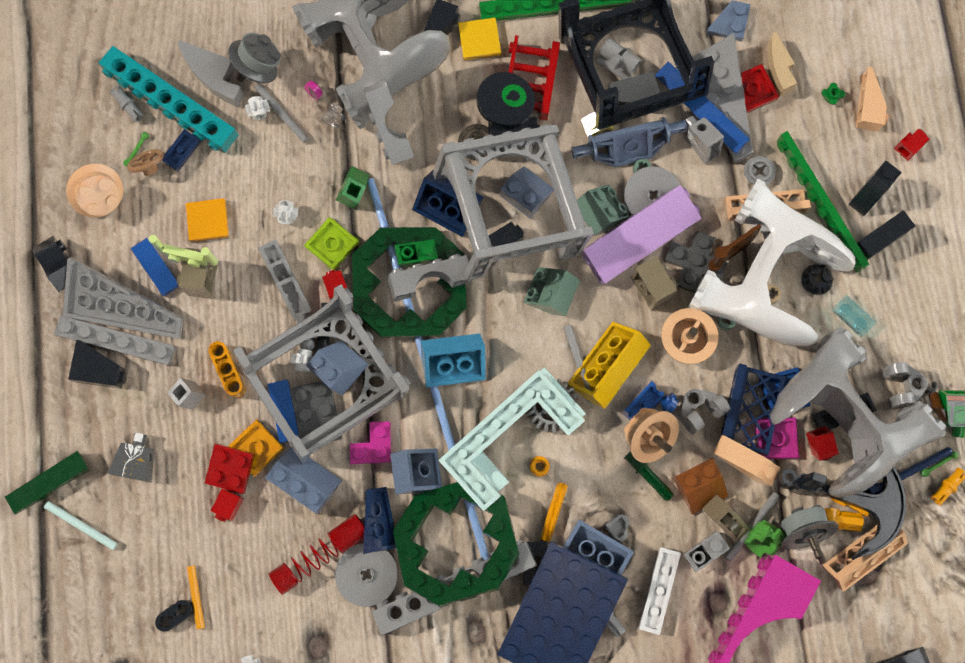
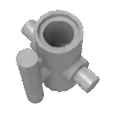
M610 38L603 45L600 51L601 55L596 60L598 64L621 80L630 78L631 76L628 74L632 75L642 61L631 53L630 48H624Z

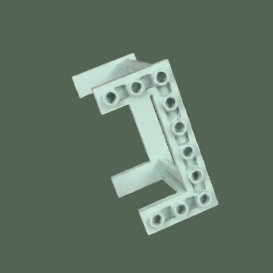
M545 367L542 370L539 369L439 459L440 463L483 511L501 496L499 491L509 483V480L486 456L483 450L538 402L568 436L585 421L583 416L586 413Z

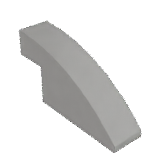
M179 40V49L196 78L215 96L238 107L244 93L240 86L229 82L235 70L230 59Z

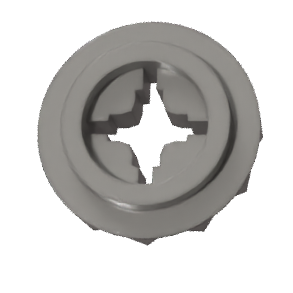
M755 156L747 161L744 167V176L747 178L748 183L755 184L757 179H760L767 185L775 177V166L768 158ZM765 167L762 172L763 176L761 174L754 176L756 169L759 170Z

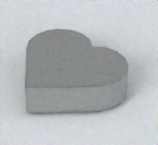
M619 514L604 525L614 540L619 542L627 538L628 531L626 528L629 526V519L626 515Z

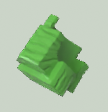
M763 519L762 522L756 523L743 542L753 553L761 558L764 554L775 555L778 549L782 547L783 539L786 536L779 528Z

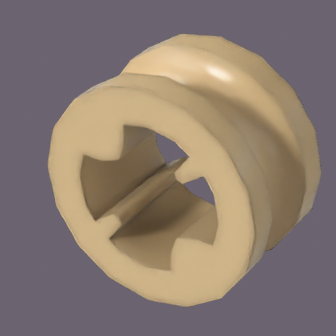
M769 285L768 291L772 290L774 291L773 294H776L773 299H770L771 304H774L781 298V290L776 285Z

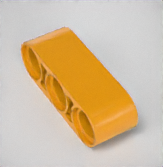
M220 341L213 342L209 346L208 352L225 391L233 398L242 397L246 393V385L230 349ZM218 348H224L221 356L215 355ZM231 365V372L223 374V369ZM239 383V390L231 392L232 385Z

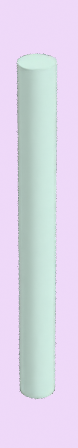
M50 501L45 504L44 508L111 550L116 548L118 543Z

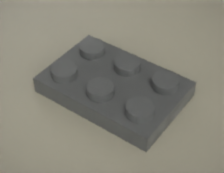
M323 381L289 388L300 439L338 416L332 389ZM342 435L335 440L343 439Z

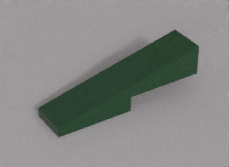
M77 450L6 495L5 499L16 515L52 495L53 491L90 470Z

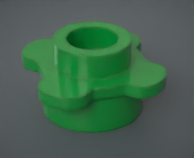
M831 83L821 93L825 101L831 105H835L840 98L845 96V92L838 88L837 83Z

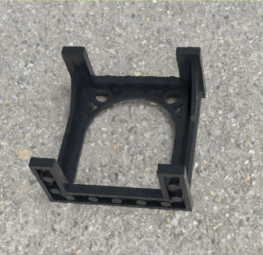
M564 0L559 3V40L561 44L565 43L596 114L595 124L598 130L708 95L715 62L712 56L696 61L693 60L676 23L670 0H637L634 3L619 6L609 11H602L599 14L583 17L580 20L579 0ZM652 15V20L649 23L642 21V18ZM625 27H638L649 30L659 36L666 44L685 85L618 106L619 91L616 86L604 90L594 66V50L599 41L614 30ZM590 34L595 37V39L592 41H588L583 38L584 36Z

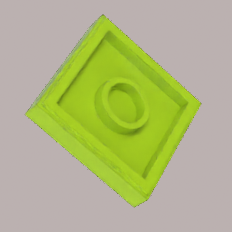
M329 217L305 243L304 247L331 270H336L360 242Z

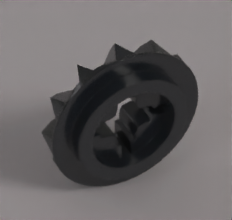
M817 263L809 265L802 273V285L811 294H825L833 286L834 278L831 270H828L825 265ZM821 273L820 279L823 280V282L820 281L815 285L816 279L813 276H817Z

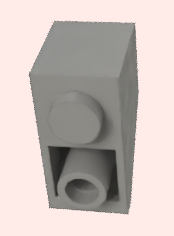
M715 531L699 541L683 555L693 570L697 572L730 548L720 533Z

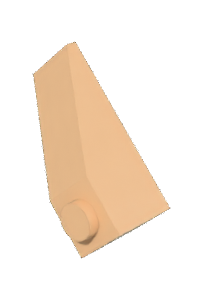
M868 67L862 76L856 128L879 132L887 124L889 115L886 114L887 105L872 67Z
M724 435L721 436L713 451V454L760 484L772 486L781 469L762 455Z

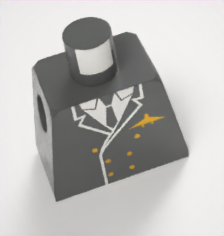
M134 433L132 444L121 442L108 474L152 483L154 449L144 447L147 435Z

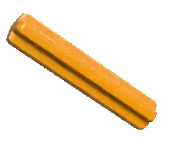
M558 482L541 532L540 540L551 541L568 485Z

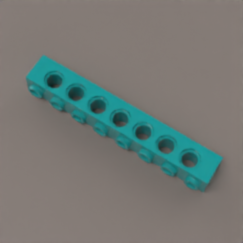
M113 45L99 61V65L103 69L101 72L110 79L112 77L117 79V83L124 89L128 87L133 90L132 93L137 98L146 99L147 104L153 109H161L165 117L170 120L173 118L177 120V124L181 128L193 131V135L201 141L204 139L209 142L208 145L213 150H220L226 153L239 136L234 127ZM152 88H156L154 92L149 93ZM171 98L170 102L164 103L166 99ZM186 109L184 113L179 114L180 110ZM202 119L199 124H194L196 120ZM214 129L217 130V132H216L215 134H213V135H210V134H209L212 130H214Z

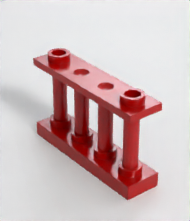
M515 35L514 42H510L508 53L512 54L509 73H513L516 70L542 74L543 77H547L546 83H542V85L528 84L534 92H540V95H544L543 101L535 102L533 110L541 113L540 120L548 121L560 42L553 41L552 48L548 49L518 45L519 36ZM523 53L546 57V59L550 60L549 66L541 67L516 63V54Z

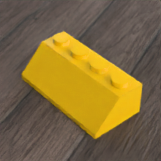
M612 321L584 359L582 366L576 370L568 381V386L570 388L573 387L574 391L591 401V403L605 409L651 344L640 331ZM583 368L586 370L584 378L591 385L592 391L585 388L581 376Z

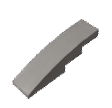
M275 239L258 247L293 319L312 311L277 240Z

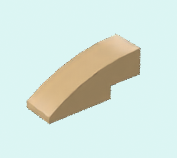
M774 32L768 41V66L773 85L778 95L783 96L793 91L797 84L791 73L795 63L777 32Z

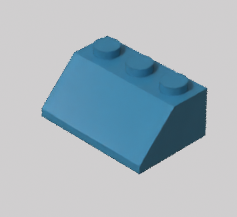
M480 333L421 341V358L426 388L486 380L485 344Z

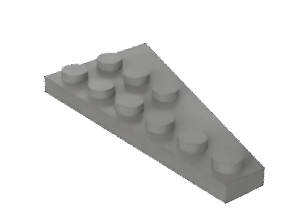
M732 33L692 58L696 61L712 56L715 63L709 92L705 97L750 139L737 154L727 146L734 161L737 163L753 154V146L735 34Z

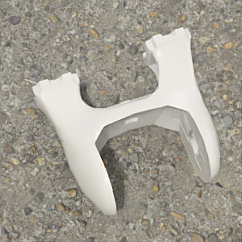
M757 179L735 219L740 224L745 223L753 226L760 224L762 226L760 231L764 237V242L745 279L740 285L729 286L723 283L716 276V273L708 270L687 308H694L705 312L707 315L728 319L781 344L807 347L818 340V334L812 327L798 318L771 306L767 281L772 270L783 254L800 251L820 265H825L830 269L839 271L853 270L855 256L835 234L821 224L790 208L769 190L765 182Z

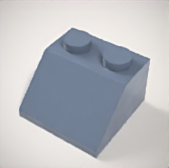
M523 166L513 173L501 187L500 197L531 219L554 192V188Z
M339 341L319 349L306 366L330 389L343 396L369 364L345 342Z
M437 448L406 449L390 454L396 495L425 492L442 487Z

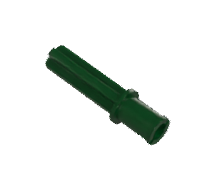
M631 451L624 457L636 470L635 473H639L665 501L673 497V492L647 466L648 463L637 461L632 456Z

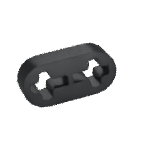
M188 600L176 602L156 617V628L162 632L174 629L193 614V604ZM180 605L188 606L186 615L184 613L176 614L181 610ZM163 617H173V619L168 622L169 627L161 625V623L163 622Z

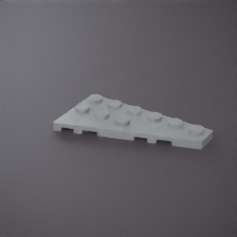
M70 257L67 259L63 317L178 339L182 337L183 317Z

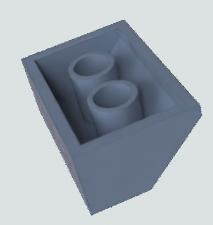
M292 447L275 463L265 477L318 515L342 482L341 479L311 458L302 463Z
M578 520L563 547L621 575L634 551L581 520Z

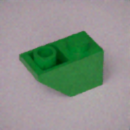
M351 166L335 200L353 209L360 202L367 186L369 174Z
M434 239L394 246L399 266L411 268L412 265L419 263L426 265L430 264L432 260L438 259Z

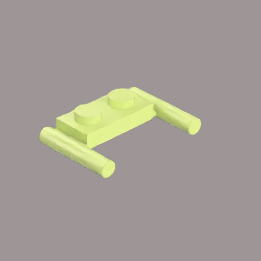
M155 235L149 237L150 243L161 254H165L170 261L180 263V260L186 261L188 265L193 267L207 266L208 262L212 266L218 264V260L207 247L202 248L200 253L167 244L164 245Z

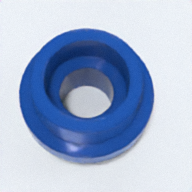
M674 393L666 394L661 401L663 411L671 413L677 407L679 399L676 398Z

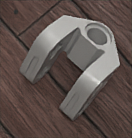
M907 362L890 364L882 369L884 379L904 377L905 393L888 398L890 409L912 406L927 389V378L908 365ZM913 380L919 383V389L913 387Z
M691 389L683 396L679 419L691 435L705 427L699 414L696 411L692 412L703 403L706 404L710 412L717 419L731 410L728 402L722 395L717 396L714 392ZM695 395L698 399L697 404L690 403L688 396Z

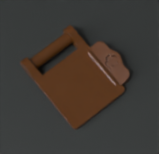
M758 224L731 244L716 248L714 259L710 260L708 264L709 270L717 272L724 261H728L748 247L754 241L762 226Z

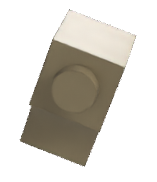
M718 495L702 508L735 543L751 529Z

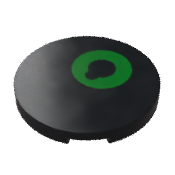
M499 72L488 76L482 81L477 92L476 104L480 114L488 122L503 126V128H514L522 125L529 119L535 106V96L531 86L522 77L509 72Z

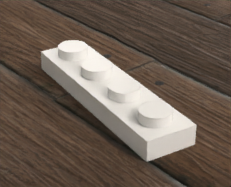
M662 547L659 548L638 629L660 635L681 553Z

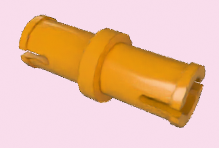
M957 467L948 479H944L941 482L939 489L931 495L934 503L942 506L951 494L956 493L957 487L965 479V474L963 475L965 471Z

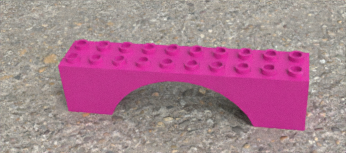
M777 555L762 557L757 564L759 570L756 576H752L748 581L747 587L749 589L746 594H742L737 603L739 608L736 613L733 612L727 622L729 627L726 632L723 631L717 641L720 644L716 651L712 650L708 661L710 663H729L739 644L751 632L766 623L786 618L802 619L821 581Z

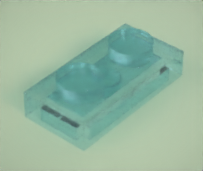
M848 295L844 296L832 309L860 337H863L876 323Z

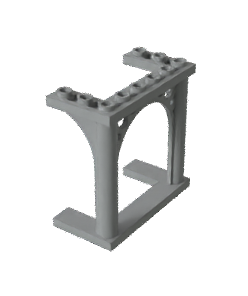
M545 124L535 129L525 128L513 133L507 131L501 135H487L475 140L469 138L459 143L448 142L441 147L433 175L435 180L448 178L452 184L474 252L464 272L466 281L485 277L491 264L495 261L560 248L557 253L559 261L578 257L593 236L592 227H586L556 139L559 133L557 125L550 126ZM524 147V150H518L517 148ZM505 155L525 157L527 162L533 161L547 173L552 182L568 231L492 247L475 193V181L481 168L490 160ZM472 156L477 159L479 164L476 166L470 165L465 158ZM468 170L473 171V174L469 176Z
M342 285L334 288V297L319 311L248 355H245L240 346L233 350L237 363L302 463L309 460L311 454L395 400L400 401L404 399L410 389V382L405 374L401 375L399 371H395L390 363L386 364L383 359L385 357L380 347L376 348L372 342L374 341L372 334L369 330L365 331L363 329L362 319L357 313L354 315L351 310L353 295L348 288L344 289ZM342 320L346 323V330L344 333L338 334L335 331V326L338 321ZM331 322V331L326 332L323 328L328 327L327 324ZM350 328L352 330V337L355 336V339L350 340L347 337L348 333L350 332ZM316 337H333L342 340L350 345L369 364L364 369L365 382L361 395L350 408L300 439L298 435L295 436L255 372L306 340ZM362 349L366 351V353L363 355L360 353V350ZM374 365L373 369L379 372L371 373L369 366ZM370 378H381L384 381L383 386H372L369 383ZM370 390L377 392V394L373 395L372 393L370 397H367L366 391Z

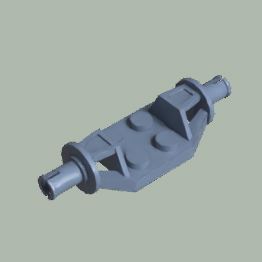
M661 117L659 121L646 122L612 132H605L594 137L588 135L587 144L571 147L573 159L590 155L594 162L600 161L613 167L634 163L640 159L653 158L665 144L670 143L671 135L687 132V125L684 119L668 124L665 117ZM661 133L662 136L653 142V135ZM606 147L608 154L598 153L597 148Z

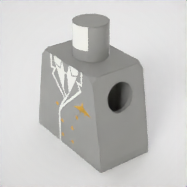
M691 116L686 119L685 122L688 128L687 141L703 163L706 165L720 156L724 136L706 118L696 121Z

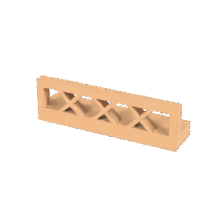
M804 189L772 192L778 199L801 214L806 213L811 208L810 200H805ZM748 194L726 196L729 221L736 219L742 207H732L731 201H739L741 204H744ZM799 195L800 201H788L790 196Z
M876 525L826 562L823 568L835 579L837 587L844 592L906 546L908 542L905 532L900 529L893 541L877 552L854 560L849 559L850 553L857 552L865 542L875 536L877 532ZM836 564H844V568L838 573L832 569Z

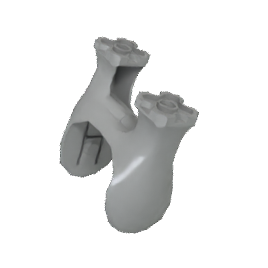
M320 0L294 5L293 10L303 30L316 48L323 45L330 35L345 33L363 65V74L358 81L336 88L347 112L359 129L367 125L370 121L369 113H372L369 106L365 107L361 97L365 95L363 88L385 80L390 94L393 96L404 87L419 81L437 70L447 59L450 51L448 36L442 31L427 30L414 35L400 43L392 51L377 46L371 31L377 17L399 10L410 0Z
M841 327L820 340L819 349L812 360L783 388L770 414L771 422L775 425L790 417L807 403L822 406L837 420L851 439L854 464L829 487V494L837 498L858 494L867 490L886 476L909 453L922 445L942 438L946 434V425L941 420L935 419L931 414L932 409L930 406L923 404L921 401L901 409L897 414L896 421L890 424L884 423L871 412L852 387L847 376L849 369L866 359V351L861 345L853 343V335L848 329Z

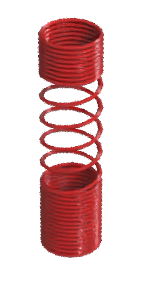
M357 514L347 518V520L330 530V532H327L337 555L318 538L328 562L309 544L319 568L300 551L310 574L306 573L295 559L291 557L301 581L283 563L268 573L273 585L280 594H286V592L298 585V582H302L300 570L307 576H311L308 562L315 569L320 570L321 566L316 554L322 561L329 564L330 560L325 548L334 557H338V550L343 554L359 543V541L361 542L364 539V524Z

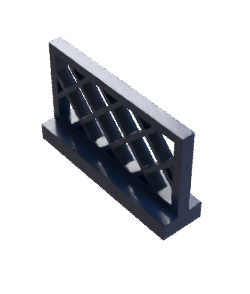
M739 363L735 368L728 399L731 410L724 416L720 438L724 435L734 440L735 433L742 430L747 441L741 445L756 453L768 456L775 428L769 415L773 409L767 411L761 401L770 396L776 404L777 397L783 390L786 377L750 368ZM748 374H756L761 382L752 387L747 380ZM771 378L780 380L778 389L773 392L766 384V381ZM763 384L768 395L759 399L754 388ZM751 391L756 402L747 406L743 396ZM758 403L764 414L755 419L749 408ZM746 410L752 421L743 426L738 418L739 414ZM766 415L770 421V427L763 431L757 420ZM754 423L760 433L750 438L745 427ZM762 435L766 442L765 449L757 448L752 440Z

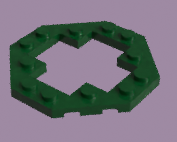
M380 227L352 254L353 311L381 338L440 337L467 308L466 284L451 287L441 278L437 283L451 296L425 322L412 309H409L396 322L369 297L381 284V281L368 268L393 244L399 245L434 239L438 258L442 261L449 259L450 256L455 254L465 255L436 227Z
M458 482L415 495L393 530L404 586L440 608L449 606V604L457 601L462 602L475 598L480 594L498 591L520 554L505 496L500 494L501 496L484 510L492 514V517L483 533L500 543L481 575L477 578L460 569L449 587L418 569L429 551L413 542L433 507L451 516L461 498L477 507L479 506Z

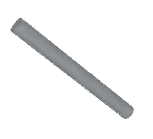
M258 83L254 87L264 100H267V103L303 143L307 142L308 136L268 91Z
M568 325L564 327L578 369L582 366L583 359L572 326ZM583 368L581 376L585 388L592 391L591 385L584 378L586 370Z
M773 492L749 523L748 526L751 529L757 522H762L778 501L780 496L777 493ZM750 530L737 543H734L724 556L728 561L731 562L745 544L743 541L747 538Z

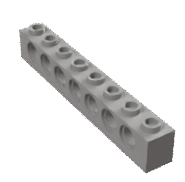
M516 541L520 554L516 565L510 569L505 580L538 566L528 542ZM481 557L472 561L473 566L465 569L464 566H461L452 571L453 575L446 578L444 574L435 579L449 586L460 569L468 573L474 571L479 577L489 559L484 560ZM407 592L395 596L396 601L389 603L387 600L377 604V609L372 611L381 635H385L445 607L440 608L416 593L408 595ZM415 597L421 602L418 610L414 609L411 604ZM395 606H398L402 611L399 618L393 615Z

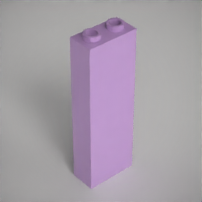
M681 185L674 187L581 251V255L600 284H606L702 219L699 215V208L689 199L690 195L686 188Z

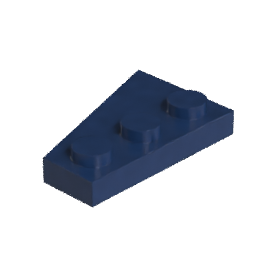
M387 487L366 490L363 554L396 549L393 532L394 523Z

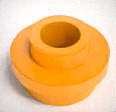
M537 456L531 460L529 468L533 475L542 477L549 472L550 464L545 457ZM537 463L543 464L542 470L536 469Z

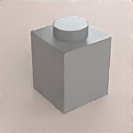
M180 378L168 391L170 397L179 407L192 410L206 396L195 381Z

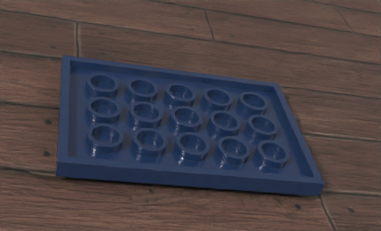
M550 541L497 655L512 663H588L628 578Z

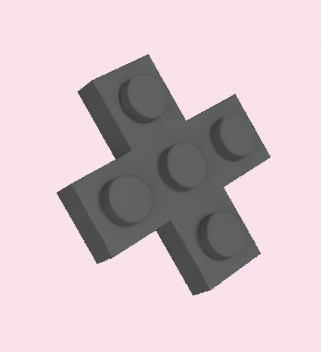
M697 231L690 248L671 242L664 262L683 268L677 282V287L693 293L696 292L701 276L706 275L709 270L708 264L710 260L714 259L709 254L715 237ZM724 261L721 268L714 272L720 280H722L728 262Z

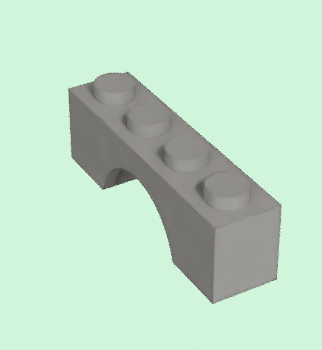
M383 80L363 88L365 95L361 97L365 107L369 106L372 113H369L372 125L376 124L379 131H376L379 143L384 142L385 148L382 150L386 160L390 159L392 165L413 158L414 155L406 134L396 133L385 124L386 113L394 104L386 81Z
M455 254L447 260L435 259L430 264L422 265L419 263L412 265L410 269L403 270V268H398L391 271L388 276V283L394 302L414 297L417 284L428 277L441 278L451 287L471 283L472 280L466 281L464 276L469 263L467 255Z

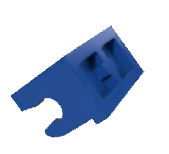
M651 381L622 414L631 420L642 408L654 409L662 401L664 392L659 391L656 388V384Z

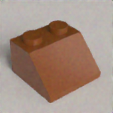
M713 457L672 478L692 515L701 511L716 495L721 499L728 497L723 476Z

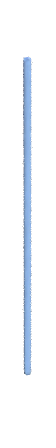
M373 178L368 179L367 185L380 227H389ZM393 244L388 249L393 270L401 268V266L398 265ZM411 298L404 299L403 303L406 312L409 309L414 311ZM423 337L414 338L421 358V341ZM438 386L429 387L448 450L455 446V442ZM464 500L480 555L484 560L489 559L490 556L475 507Z

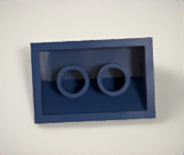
M432 170L424 177L412 210L463 237L467 229L453 186L448 178L435 180L434 170ZM476 193L477 201L480 207L484 199V196Z

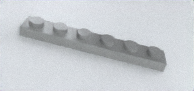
M60 316L54 335L74 341L81 340L92 346L167 366L171 365L176 347L170 344Z

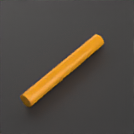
M194 565L188 566L187 572L196 630L205 628Z

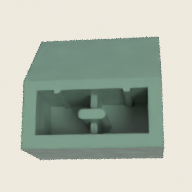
M610 185L588 190L577 200L583 219L588 227H592L594 236L607 232L630 217L626 206L620 202L615 190Z
M538 267L523 303L553 315L566 316L580 280L566 270Z

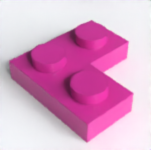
M390 421L369 422L370 442L350 443L351 465L391 463Z

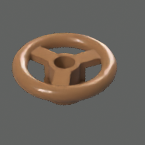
M159 149L145 151L131 159L127 164V169L132 173L143 172L144 176L152 175L158 171L157 164L163 159L164 153Z

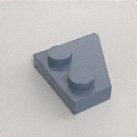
M732 0L710 25L706 34L726 38L734 33L736 41L742 42L751 4Z

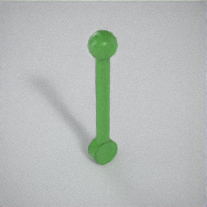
M147 132L141 134L142 138L130 157L124 160L123 164L126 167L129 161L134 158L143 142L149 138Z
M953 451L950 456L930 468L921 470V476L927 477L931 471L951 459H957L958 453Z

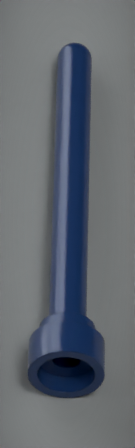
M947 447L898 473L901 481L952 454V449ZM884 481L879 484L875 483L867 490H864V492L872 495L880 494L883 490Z

